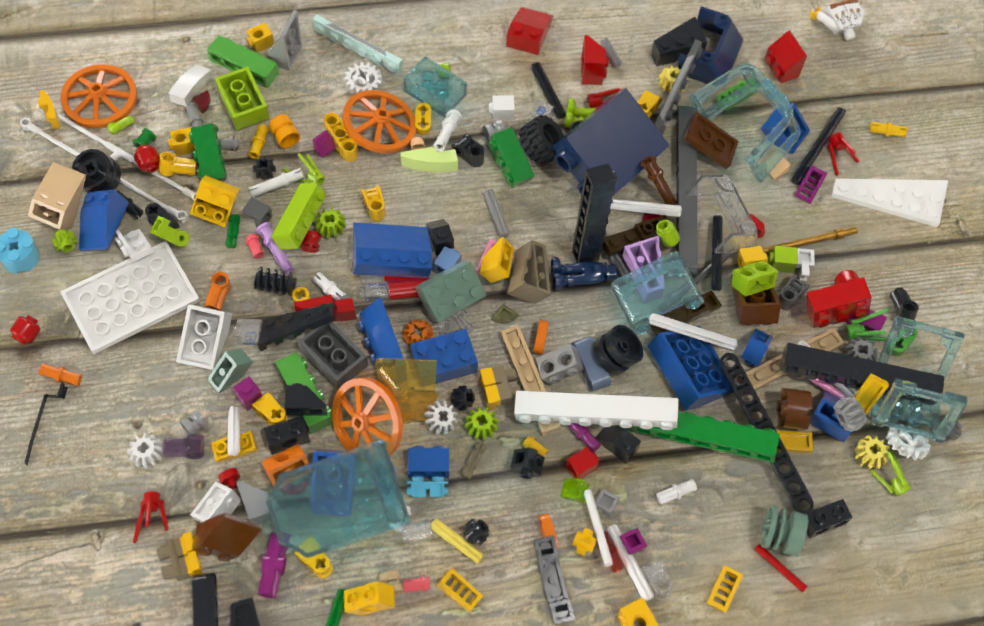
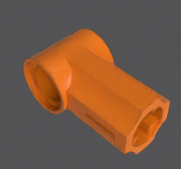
M216 272L212 276V285L204 307L221 311L227 293L231 290V283L225 272ZM225 281L223 285H217L219 282Z

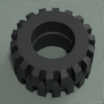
M539 115L521 127L519 141L525 154L532 161L534 160L536 164L546 165L555 159L556 153L552 146L564 137V134L557 122L551 117Z

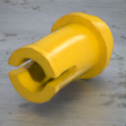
M528 436L522 444L525 448L537 450L543 457L549 451L548 448L537 442L534 436Z

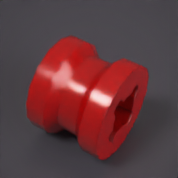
M308 231L303 239L304 241L301 243V249L308 253H316L320 248L318 242L321 241V235L315 231Z

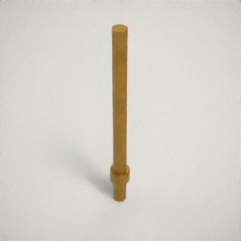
M857 227L834 229L833 232L763 247L762 250L764 253L769 254L775 246L796 248L831 239H844L845 236L857 234L858 230Z

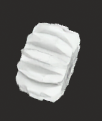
M436 401L434 406L429 405L427 407L429 411L424 413V416L429 418L424 423H430L431 425L428 430L431 431L435 428L436 435L440 434V432L445 435L448 433V430H454L453 424L458 423V420L453 418L458 415V412L451 411L454 405L447 407L446 401H443L442 404ZM440 415H443L442 421L438 419Z
M145 433L141 439L136 436V442H130L131 448L127 450L128 455H130L129 460L131 463H135V466L138 468L143 465L144 469H148L149 464L156 466L155 460L161 461L162 457L160 454L164 453L161 441L156 440L154 435L148 438Z

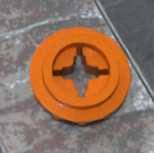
M419 318L414 321L410 320L403 329V338L408 345L433 338L434 335L432 325L427 320L423 321ZM415 328L418 329L419 331L422 330V332H421L422 338H421L418 334H414V333H415Z

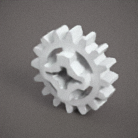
M361 62L360 66L355 63L354 68L348 67V72H345L344 84H346V90L350 89V94H357L366 90H378L382 86L380 69L376 70L375 65L370 67V63L364 65Z
M894 424L887 432L886 439L889 440L887 443L893 445L892 449L898 450L899 455H903L908 459L911 456L914 460H917V458L922 460L927 456L931 447L928 444L929 440L924 439V434L917 433L918 430L910 426L906 428L903 424L899 426Z

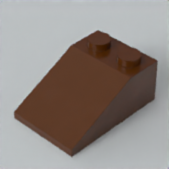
M732 287L736 314L740 324H778L781 303L774 287L746 297Z
M222 513L197 524L191 549L197 550L200 555H214L220 561L230 562V560L238 558L261 532L263 525L228 513Z

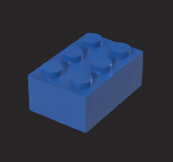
M467 329L410 344L411 357L421 388L478 372V361Z

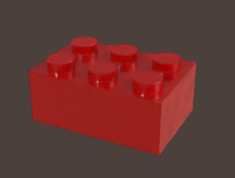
M862 277L807 292L806 309L813 328H823L833 322L842 323L852 317L861 318L866 316L870 311L872 296L865 278Z

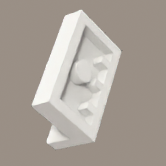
M119 229L116 230L118 237L115 240L124 256H129L132 262L154 252L140 229L131 231L125 236H122Z
M215 482L190 515L195 520L204 522L222 513L232 514L241 502V498L231 488Z

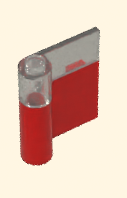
M360 275L362 284L360 296L361 299L364 298L365 302H372L378 298H381L382 301L419 298L415 286L430 278Z

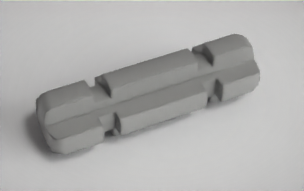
M608 38L602 39L600 45L606 49V56L609 57V61H612V66L614 68L621 66L622 61Z

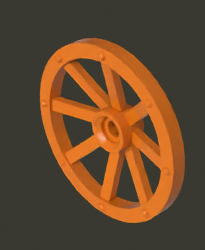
M108 64L91 65L77 71L65 82L61 91V104L65 114L74 123L88 128H104L110 122H118L131 113L137 101V89L132 77L125 70ZM98 73L96 83L92 84L85 79L89 75ZM105 73H110L119 76L105 84H102ZM126 81L130 92L110 90L109 88ZM77 82L89 88L71 92ZM87 96L73 111L71 110L68 102L69 99ZM108 96L127 98L128 101L119 110ZM93 101V119L79 116L78 114ZM104 102L115 114L99 119L100 103Z
M379 90L362 91L353 95L344 107L342 122L347 134L353 141L367 150L377 153H395L405 149L415 136L414 113L403 100L393 94ZM366 99H380V108L377 109ZM386 101L399 109L388 111L385 109ZM360 102L371 112L354 111L351 108ZM404 114L409 125L392 117ZM350 117L371 119L354 128ZM391 124L409 132L408 135L400 141ZM373 125L376 127L374 142L360 135L361 132ZM383 128L387 130L395 144H379Z
M358 377L349 380L338 389L332 404V421L336 435L347 451H358V459L365 462H378L391 456L397 450L402 439L403 418L398 402L390 390L379 381L368 377ZM354 386L356 410L345 397ZM362 386L369 387L375 391L364 410ZM380 397H382L390 413L374 416L371 412ZM342 405L352 416L351 420H342ZM392 419V436L375 427V422ZM352 426L354 428L353 440L349 438L344 427ZM370 432L389 443L381 453L378 452ZM361 434L371 453L363 451L358 447Z

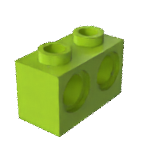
M764 260L734 269L731 286L745 297L776 286L778 270Z

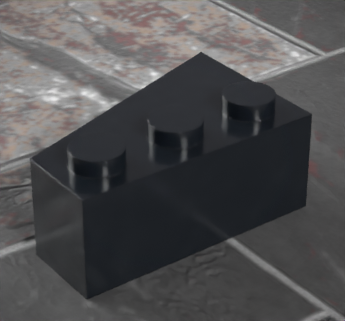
M696 17L689 19L653 41L651 55L657 67L678 62L680 53L688 56L695 39L702 42L701 48L703 51H706L708 41Z

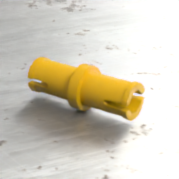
M871 121L869 132L885 134L887 137L892 135L905 138L908 127L892 125L890 122L885 124Z
M264 124L258 125L256 134L252 137V146L248 153L252 159L260 158L262 147L266 144L265 138L269 128Z

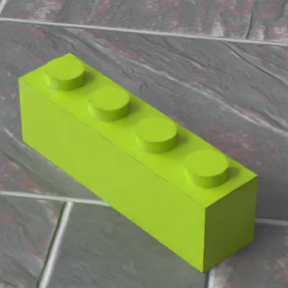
M319 182L300 183L271 236L280 250L299 249L326 197Z

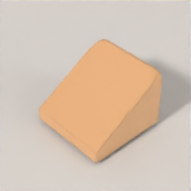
M779 153L765 164L763 168L773 180H776L788 173L791 165Z

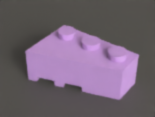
M659 236L625 246L622 259L631 273L630 276L644 304L661 299L665 289Z

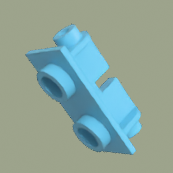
M412 476L411 480H407V484H411V487H407V495H411V497H426V489H430V497H444V495H448V487H444V484H448V480H444V476H433L432 480H424L423 476Z

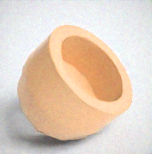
M414 137L410 142L411 150L425 148L423 139Z

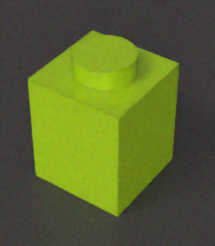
M775 246L773 251L769 253L768 263L778 272L793 273L798 264L797 248Z

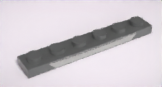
M695 39L656 120L655 126L662 136L666 130V126H664L666 121H670L673 116L674 104L678 105L681 99L679 94L682 89L685 90L689 80L687 77L689 74H693L695 70L696 58L700 59L703 53L701 48L702 42Z

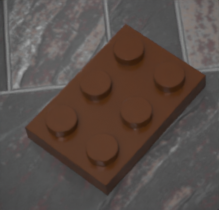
M698 112L692 116L684 138L686 142L725 169L731 166L739 142Z

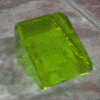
M565 478L560 497L578 503H585L583 492L589 489V485L584 479Z

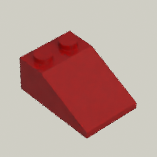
M521 7L508 29L506 47L539 56L553 15Z

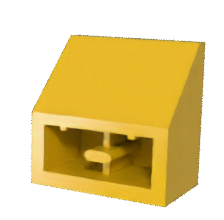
M205 175L200 181L190 214L226 227L236 204L240 188Z

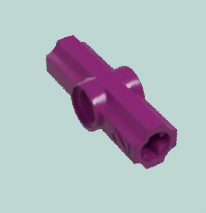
M278 531L271 532L267 554H264L261 565L262 577L258 589L259 596L269 599L277 598L281 576L284 575L287 559L285 556L289 543L288 534Z

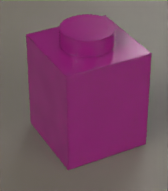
M249 376L233 387L236 398L247 411L262 396L261 390Z

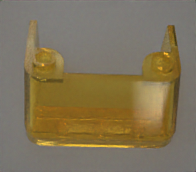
M380 358L375 361V378L385 385L395 397L400 407L404 424L424 422L429 419L424 416V413L429 411L427 408L429 405L434 406V402L437 401V392H435L437 360ZM380 397V399H381V400L384 402V404L387 406V404H386V402L384 401V399H383L382 397Z

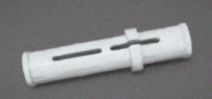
M298 168L288 173L283 172L280 176L248 188L252 197L255 198L277 188L288 187L290 183L304 179L301 169Z

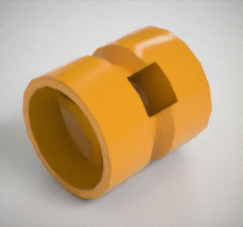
M281 114L270 121L268 127L272 134L275 135L281 148H291L299 142L301 136L288 115Z

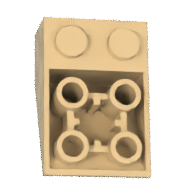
M52 162L32 198L28 217L60 230L72 228L86 175Z

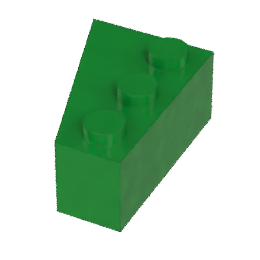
M211 123L190 128L189 138L191 144L194 143L195 151H193L194 159L196 162L198 161L200 169H197L199 179H203L205 175L217 180L226 179L225 161L220 148L222 145L217 135V131H219L218 126Z
M510 127L491 136L486 146L503 172L506 182L514 188L531 181L535 174L513 128Z

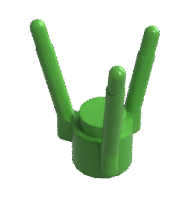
M889 308L851 320V324L847 325L848 339L856 340L860 336L862 340L868 338V340L886 341V337L865 336L886 334L885 330L865 331L864 325L859 323L889 311Z

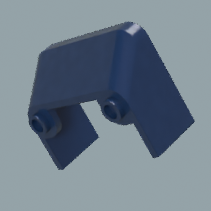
M701 6L697 17L700 27L722 36L715 53L703 51L700 59L697 58L695 60V70L693 74L688 75V78L721 88L728 81L741 49L743 37L728 15ZM680 53L677 63L679 69L682 68L687 55Z

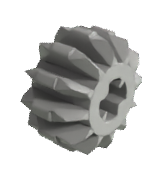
M859 336L856 340L852 339L848 342V345L844 348V355L876 361L878 349L873 348L874 342L868 343V338L862 341Z
M848 396L835 403L834 414L846 431H857L867 422L866 414L856 398Z

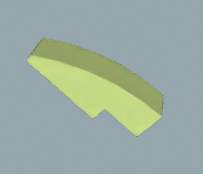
M428 147L400 152L401 165L425 172L458 171V159L455 149L437 152L435 150L436 147Z

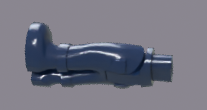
M551 257V277H553L552 284L554 290H560L566 285L567 287L598 284L617 278L615 264L608 265L607 262H604L603 265L602 262L583 261L562 265L558 257Z

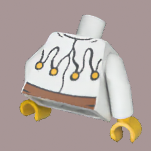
M847 0L831 4L822 12L820 7H816L815 12L810 10L811 19H818L835 35L844 33L846 41L856 38L854 30L862 25L865 10L859 4V0Z

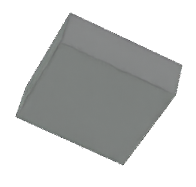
M602 488L595 500L597 510L610 517L620 497Z

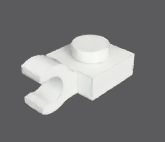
M797 248L798 264L796 268H800L799 280L807 282V277L810 276L809 269H813L815 266L814 250Z

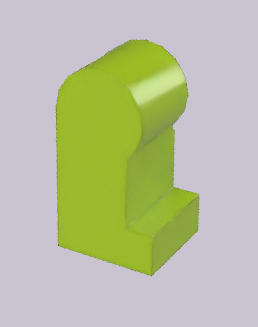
M158 216L150 231L151 234L180 247L186 246L189 243L190 238L186 231L168 226L170 221Z

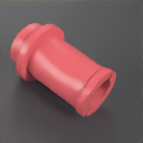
M250 234L246 237V245L250 247L253 258L259 259L265 255L259 242L260 237L256 234Z
M422 575L421 578L403 579L404 592L421 590L426 592V590L430 589L429 576L425 577Z

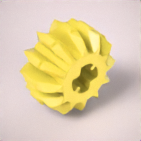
M670 65L669 68H664L661 72L659 87H663V92L669 91L670 93L681 70L678 66L673 68Z
M868 435L864 439L859 440L858 446L855 448V452L858 453L856 459L862 460L861 465L867 464L868 470L872 467L877 470L881 465L885 466L887 464V459H889L887 452L890 446L884 445L885 439L879 441L877 435L873 438Z

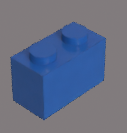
M414 446L413 448H408V478L412 476H423L424 478L444 476V478H449V448L444 446H435L433 448Z

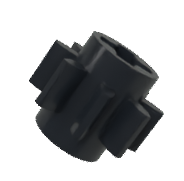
M265 157L256 160L257 166H253L256 178L260 177L264 181L273 178L272 172H276L273 160H268Z
M463 385L458 386V389H453L450 399L454 407H458L459 410H467V407H472L475 395L472 389H467V386Z
M472 518L463 528L465 530L464 537L470 544L477 542L479 545H482L489 536L488 525L480 519L475 521Z

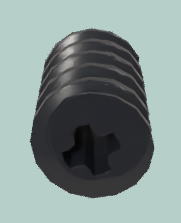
M260 266L255 276L254 288L257 289L258 287L260 291L266 289L267 292L273 290L274 293L278 294L281 292L282 295L288 292V295L292 296L294 289H296L297 278H293V272H290L287 277L284 270L281 275H278L277 269L271 274L270 268H267L264 273L263 267Z

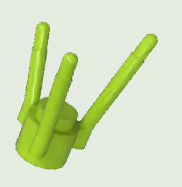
M298 153V157L309 169L306 174L307 180L301 179L300 181L303 183L319 182L322 185L325 177L310 155H306L307 161L301 153ZM282 167V171L286 173L291 172L290 170Z
M889 449L887 455L897 475L896 478L890 481L892 485L890 486L873 469H870V472L887 488L890 494L895 492L897 496H900L911 490V487L905 479L893 449Z

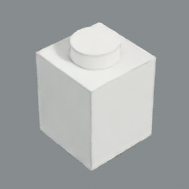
M496 95L492 97V103H489V113H492L493 120H514V95Z

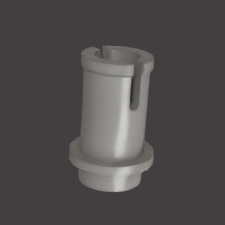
M232 136V138L218 139L221 141V150L232 148L236 150V148H240L238 137Z

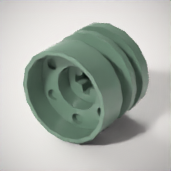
M771 505L762 525L761 547L768 549L771 544V549L776 551L780 543H783V553L798 557L803 548L807 533L808 515L793 511L789 519H786L787 511L785 508H781L778 514V507Z

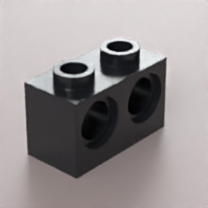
M844 499L806 512L808 515L807 534L811 539L845 526L853 517Z

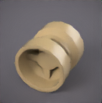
M390 570L379 575L380 582L394 586V597L404 593L403 585L399 581L401 578L399 570Z

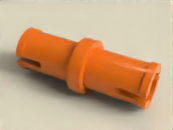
M43 363L39 370V375L55 379L59 383L63 381L79 386L82 381V374L67 371L64 367L57 368Z

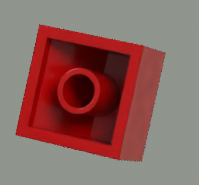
M789 30L768 47L764 59L766 64L772 69L774 76L782 84L799 78L807 55Z
M584 35L581 54V84L602 85L603 78L607 77L609 57H606V49L590 36Z

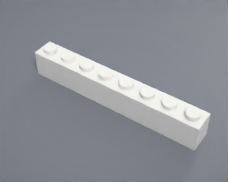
M516 391L514 415L516 420H519L521 423L539 421L541 424L559 422L561 425L579 423L582 426L599 424L602 427L620 425L622 428L640 426L642 429L661 427L663 430H672L677 428L678 398Z

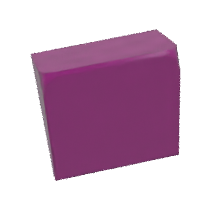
M327 130L312 140L314 151L322 158L335 150V145Z
M638 528L619 536L628 555L642 552L647 548V544Z

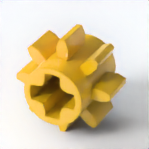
M587 528L583 532L577 531L572 544L577 547L576 553L584 556L586 551L592 553L597 538L593 537L594 531Z

